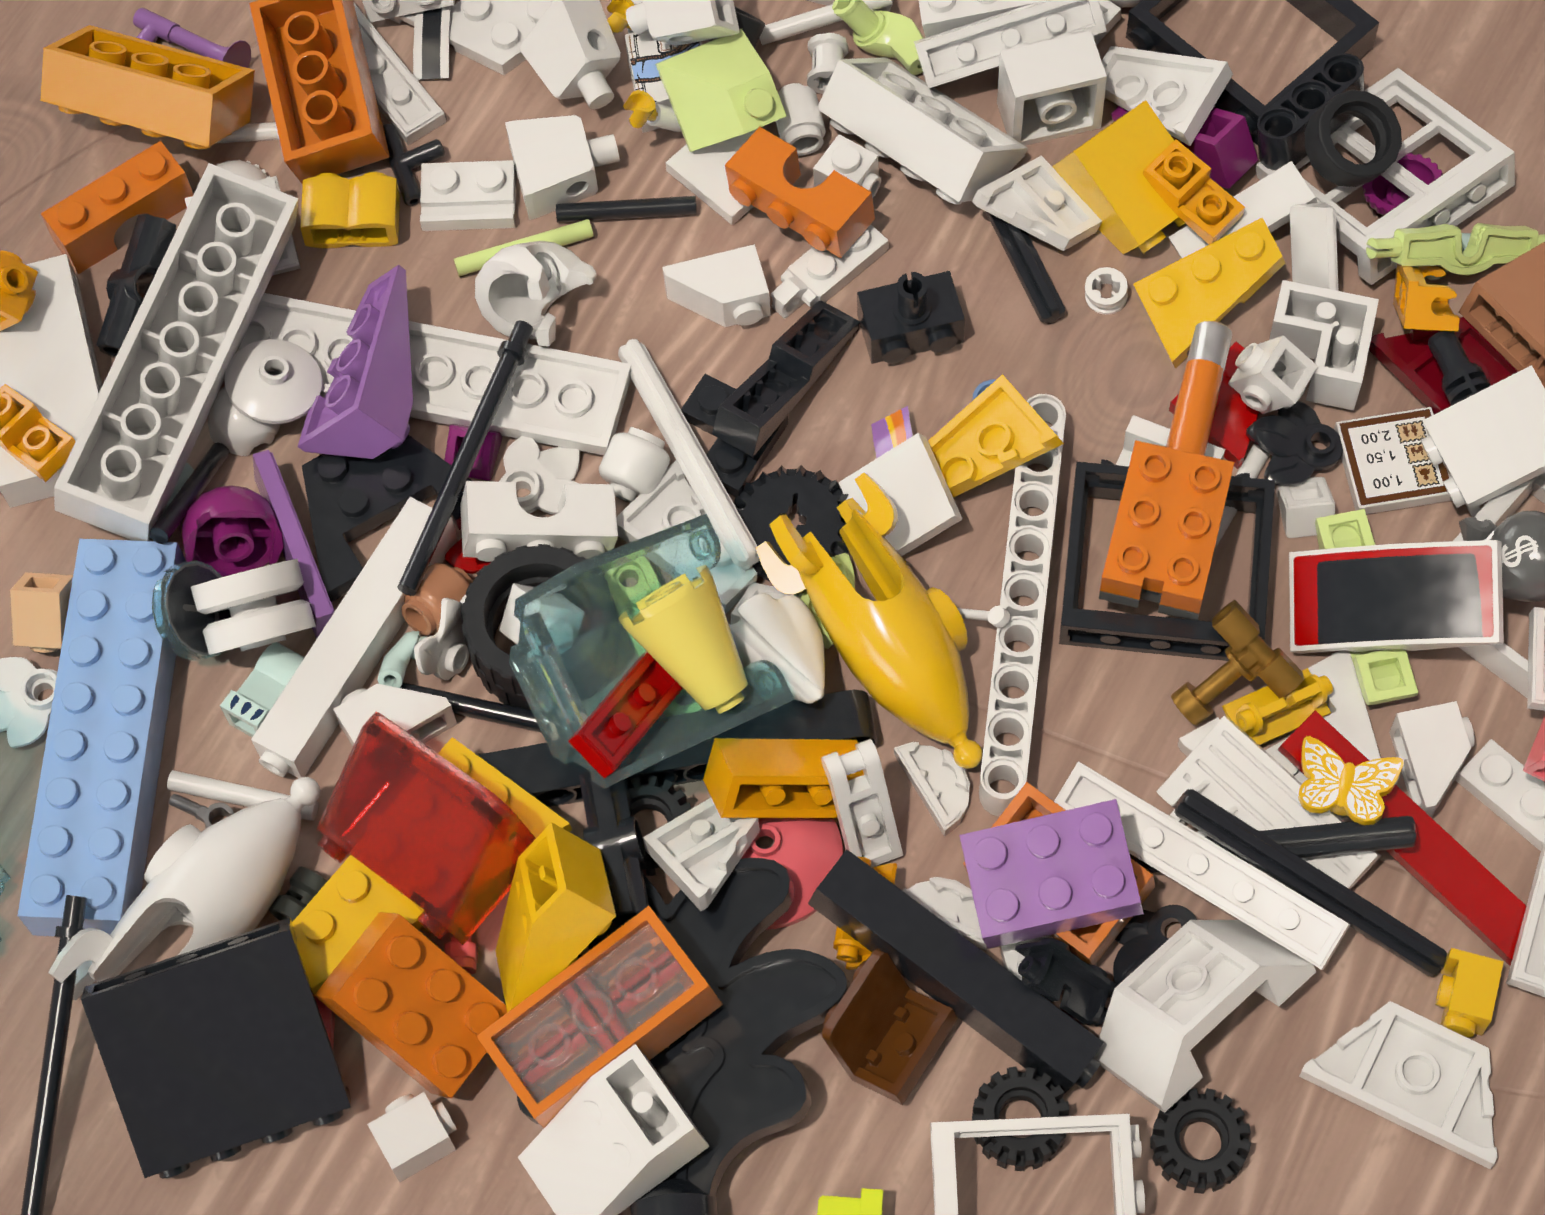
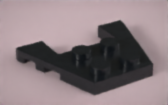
M410 435L406 437L399 447L395 449L390 448L373 459L321 454L302 465L320 575L331 602L347 594L363 569L349 547V542L397 516L409 497L420 502L433 495L438 497L451 465ZM465 485L450 516L459 530H461L460 504Z

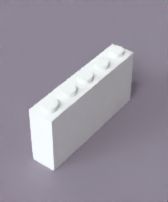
M67 254L26 264L38 271L32 288L36 291V296L30 309L23 315L21 322L0 331V388L4 384L11 387L35 404L43 417L68 433L76 441L102 388V381L78 277ZM0 446V492L10 508L53 497L54 486L64 465L45 482Z

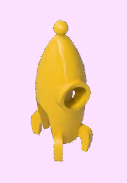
M862 473L854 480L868 505L867 512L853 498L845 500L836 507L846 522L839 533L876 601L863 598L855 591L851 583L811 531L802 538L786 514L776 518L769 525L778 545L791 565H787L770 542L765 541L756 547L761 565L772 585L778 591L787 595H799L807 591L817 616L851 673L879 705L910 728L926 737L953 746V758L959 767L970 769L980 764L983 755L981 746L976 741L968 740L966 735L969 723V703L960 651L965 649L968 640L963 618L956 605L943 591L934 587L928 590L925 589L906 561L885 538L895 528L898 521V512L883 488L867 473Z

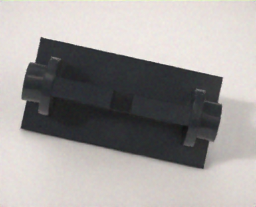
M1042 938L1040 941L1016 945L1015 951L1025 957L1019 964L1018 973L1022 976V982L1026 986L1032 988L1051 1002L1059 1001L1062 989H1065L1059 1006L1061 1009L1084 1025L1094 1024L1098 1026L1104 1022L1108 1010L1105 1007L1108 997H1112L1114 988L1118 985L1107 978L1108 975L1102 968L1085 963L1070 952V947L1067 944L1054 938Z

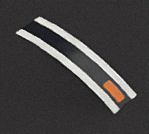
M451 6L415 13L413 75L417 80L449 78Z

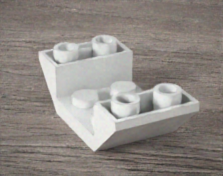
M1189 920L1114 988L1099 1039L1104 1043L1094 1058L1101 1063L1100 1066L1165 1113L1203 1078L1190 1052L1195 1045L1254 991L1280 1006L1316 973L1314 965L1240 920Z

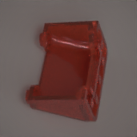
M377 711L362 726L316 828V831L322 836L317 845L331 858L341 864L346 857L348 858L351 855L412 901L422 912L416 920L431 934L441 940L447 933L462 945L466 943L510 891L518 857L536 839L518 816L494 793Z

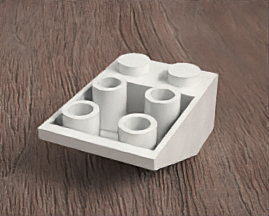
M635 1044L591 1076L518 1156V1159L556 1215H618L707 1149L709 1144L652 1063Z

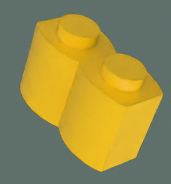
M368 172L351 179L343 178L333 173H321L316 177L304 179L302 183L300 229L305 246L340 248L349 245L385 247L398 244L400 193L397 179L380 172Z

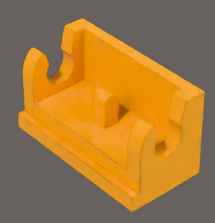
M1397 264L1393 305L1403 328L1458 331L1460 318L1454 315L1448 303V299L1457 297L1456 292L1445 285L1427 284L1424 279L1430 275L1437 278L1446 275L1444 269L1439 266H1401Z

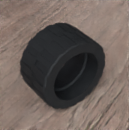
M547 544L515 548L516 550L498 555L487 566L484 565L477 573L473 583H470L467 588L466 599L462 603L461 609L463 620L461 626L477 677L481 678L483 686L490 694L493 693L497 696L500 702L544 713H553L555 710L563 708L569 709L576 706L578 702L585 698L588 699L595 694L596 689L602 683L604 684L610 676L611 667L616 662L619 638L610 591L606 588L604 578L599 571L592 567L591 562L583 556H577L572 550L563 547H551ZM513 583L557 591L579 607L587 617V626L580 639L564 653L550 659L538 661L515 658L498 648L494 637L502 622Z

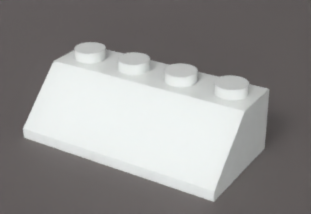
M887 57L839 59L818 105L819 111L831 118L830 124L834 128L847 134H856L866 141L865 147L869 151L881 157H891L901 164L900 170L904 174L919 181L926 180L937 188L936 194L939 197L957 205H960L962 202L972 201L978 189L1008 174L1025 156L1028 150L1026 146L934 87L928 89L926 82Z

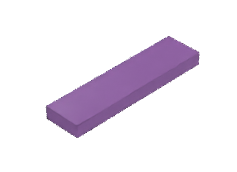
M269 450L253 454L254 479L260 495L267 499L278 520L283 537L282 551L286 561L298 559L304 581L303 585L298 589L301 600L310 603L316 625L312 629L317 639L335 611L273 453H270Z

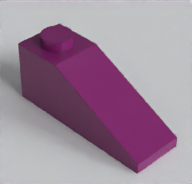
M1118 106L1111 113L1113 121H1116L1129 111ZM1215 107L1211 110L1191 146L1178 140L1211 168L1210 178L1219 186L1227 189L1237 182L1258 161L1245 116Z

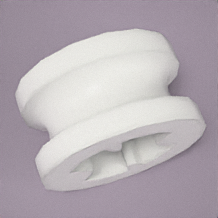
M1104 267L1093 271L1087 277L1085 298L1092 310L1105 315L1114 314L1126 305L1128 285L1123 273L1114 268ZM1101 284L1112 285V298H1101Z

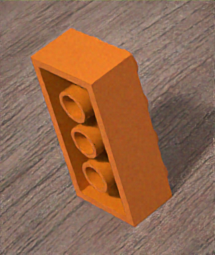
M257 0L249 3L284 162L298 180L303 183L304 179L316 177L321 173L337 175L389 158L390 155L353 0Z

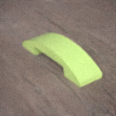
M1365 509L1320 517L1315 520L1319 550L1375 545ZM1406 650L1349 651L1367 706L1418 695V689Z

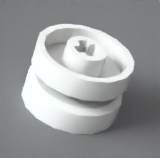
M298 559L259 567L190 587L197 612L210 614L229 609L231 618L210 623L203 630L209 655L240 647L241 652L286 640V634L316 627L309 602L301 599L277 605L275 596L296 591L303 585L304 581Z

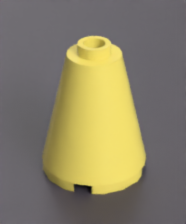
M702 565L696 568L701 577L689 581L685 573L676 577L636 602L635 604L640 611L632 619L626 611L618 619L623 628L705 711L715 707L718 714L733 708L745 698L741 691L748 685V681L712 573L707 565Z

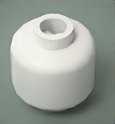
M630 427L628 433H617L612 437L599 466V473L606 482L614 484L615 497L631 503L640 494L652 493L658 487L670 463L669 454L663 449L665 445L663 440L634 427Z

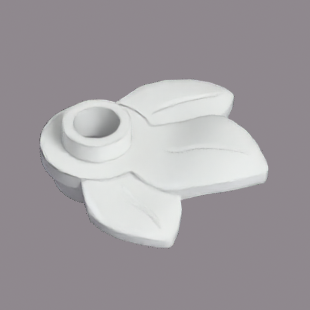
M521 436L508 447L503 459L506 473L499 482H516V491L519 489L531 491L525 497H517L520 506L527 513H532L538 509L549 514H557L558 504L565 483L579 484L574 481L579 470V449L555 447L540 451L533 438Z
M466 594L460 602L450 598H443L441 601V619L438 633L422 639L414 646L416 664L422 674L430 675L434 673L437 678L449 680L455 674L460 673L466 666L469 651L461 626L463 624L461 609L462 603L465 602Z
M22 657L0 659V732L7 731V739L11 748H19L34 743L45 733L50 720L57 671L36 669L30 661ZM47 689L53 690L49 698L42 701L38 700V696L42 691Z

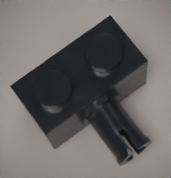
M950 271L929 276L911 272V280H908L905 273L898 279L897 283L857 292V316L871 364L882 361L896 363L913 354L930 350L933 352H944L953 348L956 344L964 343L965 318Z

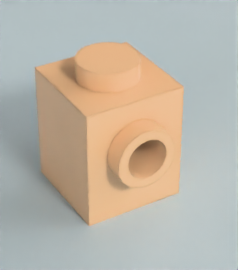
M25 572L10 589L13 646H28L32 651L39 653H49L61 649L73 575Z

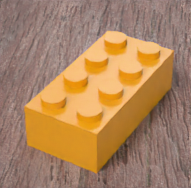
M88 25L43 48L40 101L57 105L58 109L64 113L90 114L100 117L99 120L107 125L122 126L126 124L140 128L144 135L150 137L169 136L183 140V144L187 147L207 149L250 122L255 70Z

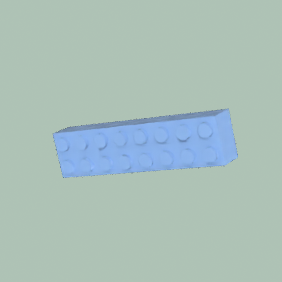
M79 538L17 915L34 936H55L56 926H62L66 895L87 898L83 929L98 928L110 935L127 909L142 891L179 641L170 625L166 609V594L173 573L183 565L188 564L177 542L159 544L155 541Z

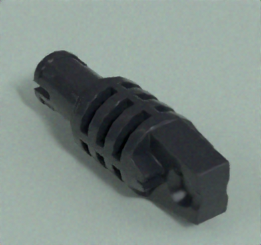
M1440 331L1429 338L1428 346L1444 375L1441 387L1451 406L1491 386L1482 367L1469 361L1455 331Z

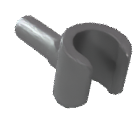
M173 794L169 800V805L204 822L205 828L211 826L212 819L218 815L229 817L234 814L232 808L224 803H214L206 807L177 794Z

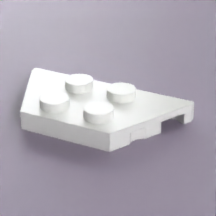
M1390 1001L1373 1013L1362 1025L1354 1027L1339 1038L1335 1045L1316 1059L1312 1058L1308 1061L1301 1071L1299 1077L1488 1169H1491L1495 1164L1497 1147H1494L1492 1117L1494 1116L1493 1094L1489 1087V1076L1491 1074L1490 1051L1486 1046Z

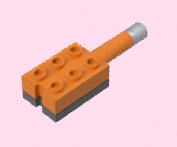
M1203 321L1195 326L1166 447L1135 440L1102 574L1099 599L1136 608L1139 606L1140 599L1160 603L1158 613L1189 620H1198L1234 467V462L1205 456L1232 339V331L1222 323Z

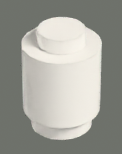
M792 83L782 87L778 95L787 116L776 121L780 139L796 147L798 156L816 152L824 143L823 137L826 130L821 111L818 109L819 102L815 90L799 83Z

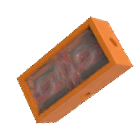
M647 906L476 1037L533 1118L545 1128L591 1076L636 1044L650 1061L723 1004L650 906Z

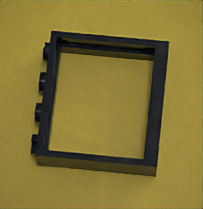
M1142 0L1129 11L1126 38L1138 50L1207 59L1160 21L1162 17L1182 0ZM1286 0L1338 42L1266 105L1262 104L1231 78L1214 107L1245 116L1252 141L1258 146V118L1278 99L1327 58L1336 54L1346 53L1357 56L1361 60L1373 49L1379 22L1352 0Z
M1101 459V464L1076 462L1059 644L1228 661L1225 650L1230 645L1213 628L1210 621L1078 609L1088 497L1121 500L1129 466L1115 465L1111 461ZM1241 473L1231 476L1225 506L1233 507L1237 511L1254 513L1247 613L1258 623L1260 629L1258 635L1265 641L1275 480L1250 478V473Z

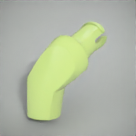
M862 0L834 1L832 6L834 13L853 30V40L858 47L876 56L897 59L915 76L923 72L914 41L924 37L912 19L889 11H872Z

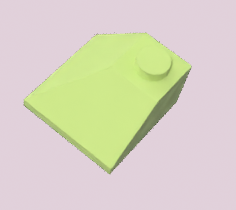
M739 29L740 33L714 39L655 64L690 152L758 129L759 126H765L787 116L768 68L742 29Z

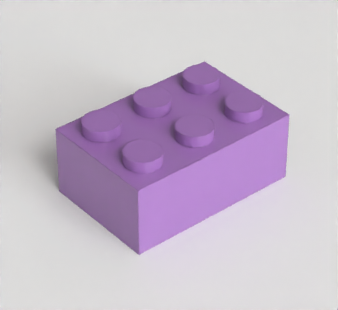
M1116 799L959 835L982 939L988 949L1144 914Z

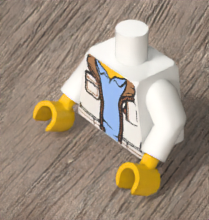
M612 0L607 6V10L613 13L607 19L612 32H622L626 27L629 33L625 35V42L634 91L626 100L623 108L634 111L629 118L630 124L634 128H642V133L658 128L681 132L655 64L702 45L701 41L684 45H670L654 40L649 30L636 34L630 28L626 18V10L634 6V3L631 0Z

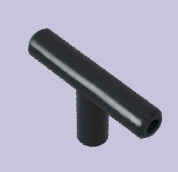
M385 124L383 125V130L390 155L388 160L397 179L403 201L409 206L417 205L420 202L421 193L412 169L421 166L422 163H429L443 157L445 150L441 141L435 139L405 152L396 126Z

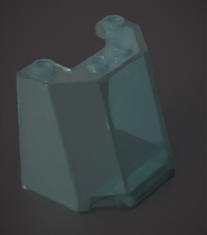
M707 514L576 563L515 599L514 616L520 621L518 644L511 646L509 664L553 757L564 764L574 761L591 772V780L604 789L795 700L779 668L770 661L758 660L743 667L748 681V685L741 691L745 698L739 704L723 713L718 714L715 707L705 711L682 689L618 768L605 779L568 742L639 657L646 652L623 628L618 619L620 615L626 611L632 619L640 611L635 603L657 588L684 573L689 581H693L700 576L696 569L699 566L707 565L709 570L717 566L721 556L720 541Z

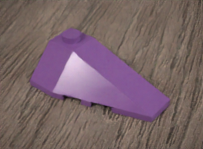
M397 265L368 285L346 331L347 335L352 338V341L344 348L339 358L332 360L327 370V373L332 375L334 379L325 397L323 398L321 395L316 396L312 407L307 413L298 443V448L304 452L373 459L390 448L395 449L399 447L408 436L410 431L408 420L413 406L406 270L400 265Z

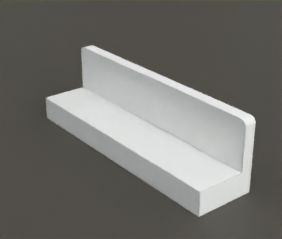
M1041 0L914 41L922 67L923 77L929 89L999 66L1000 51L1010 49L1017 44H1033L1055 39L1064 33L1077 34L1090 30L1094 36L1107 32L1098 0Z

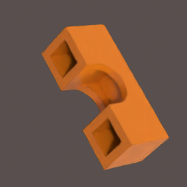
M760 126L725 164L729 192L736 201L747 207L752 205L766 213L769 219L780 228L786 229L789 227L801 234L812 247L819 251L827 250L842 258L875 220L872 192L835 170L824 182L816 187L798 188L793 186L795 181L801 176L797 148Z
M160 140L41 213V216L56 246L63 255L67 254L73 269L77 274H80L117 251L114 236L118 228L125 221L139 214H149L168 220L186 209L185 198L192 197L194 194L185 171Z

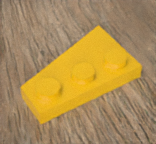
M1262 217L1133 283L1174 367L1177 368L1188 357L1186 353L1190 350L1195 326L1203 321L1220 322L1238 303L1244 304L1285 264V260Z
M1003 374L928 440L953 498L1064 444Z

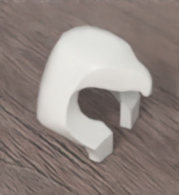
M535 241L520 243L502 248L483 265L475 278V299L482 316L496 331L510 336L516 321H525L533 327L530 339H537L538 346H550L555 341L556 317L549 312L546 314L548 308L556 299L572 289L585 284L591 285L595 281L597 274L591 265L581 261L571 250L554 242Z

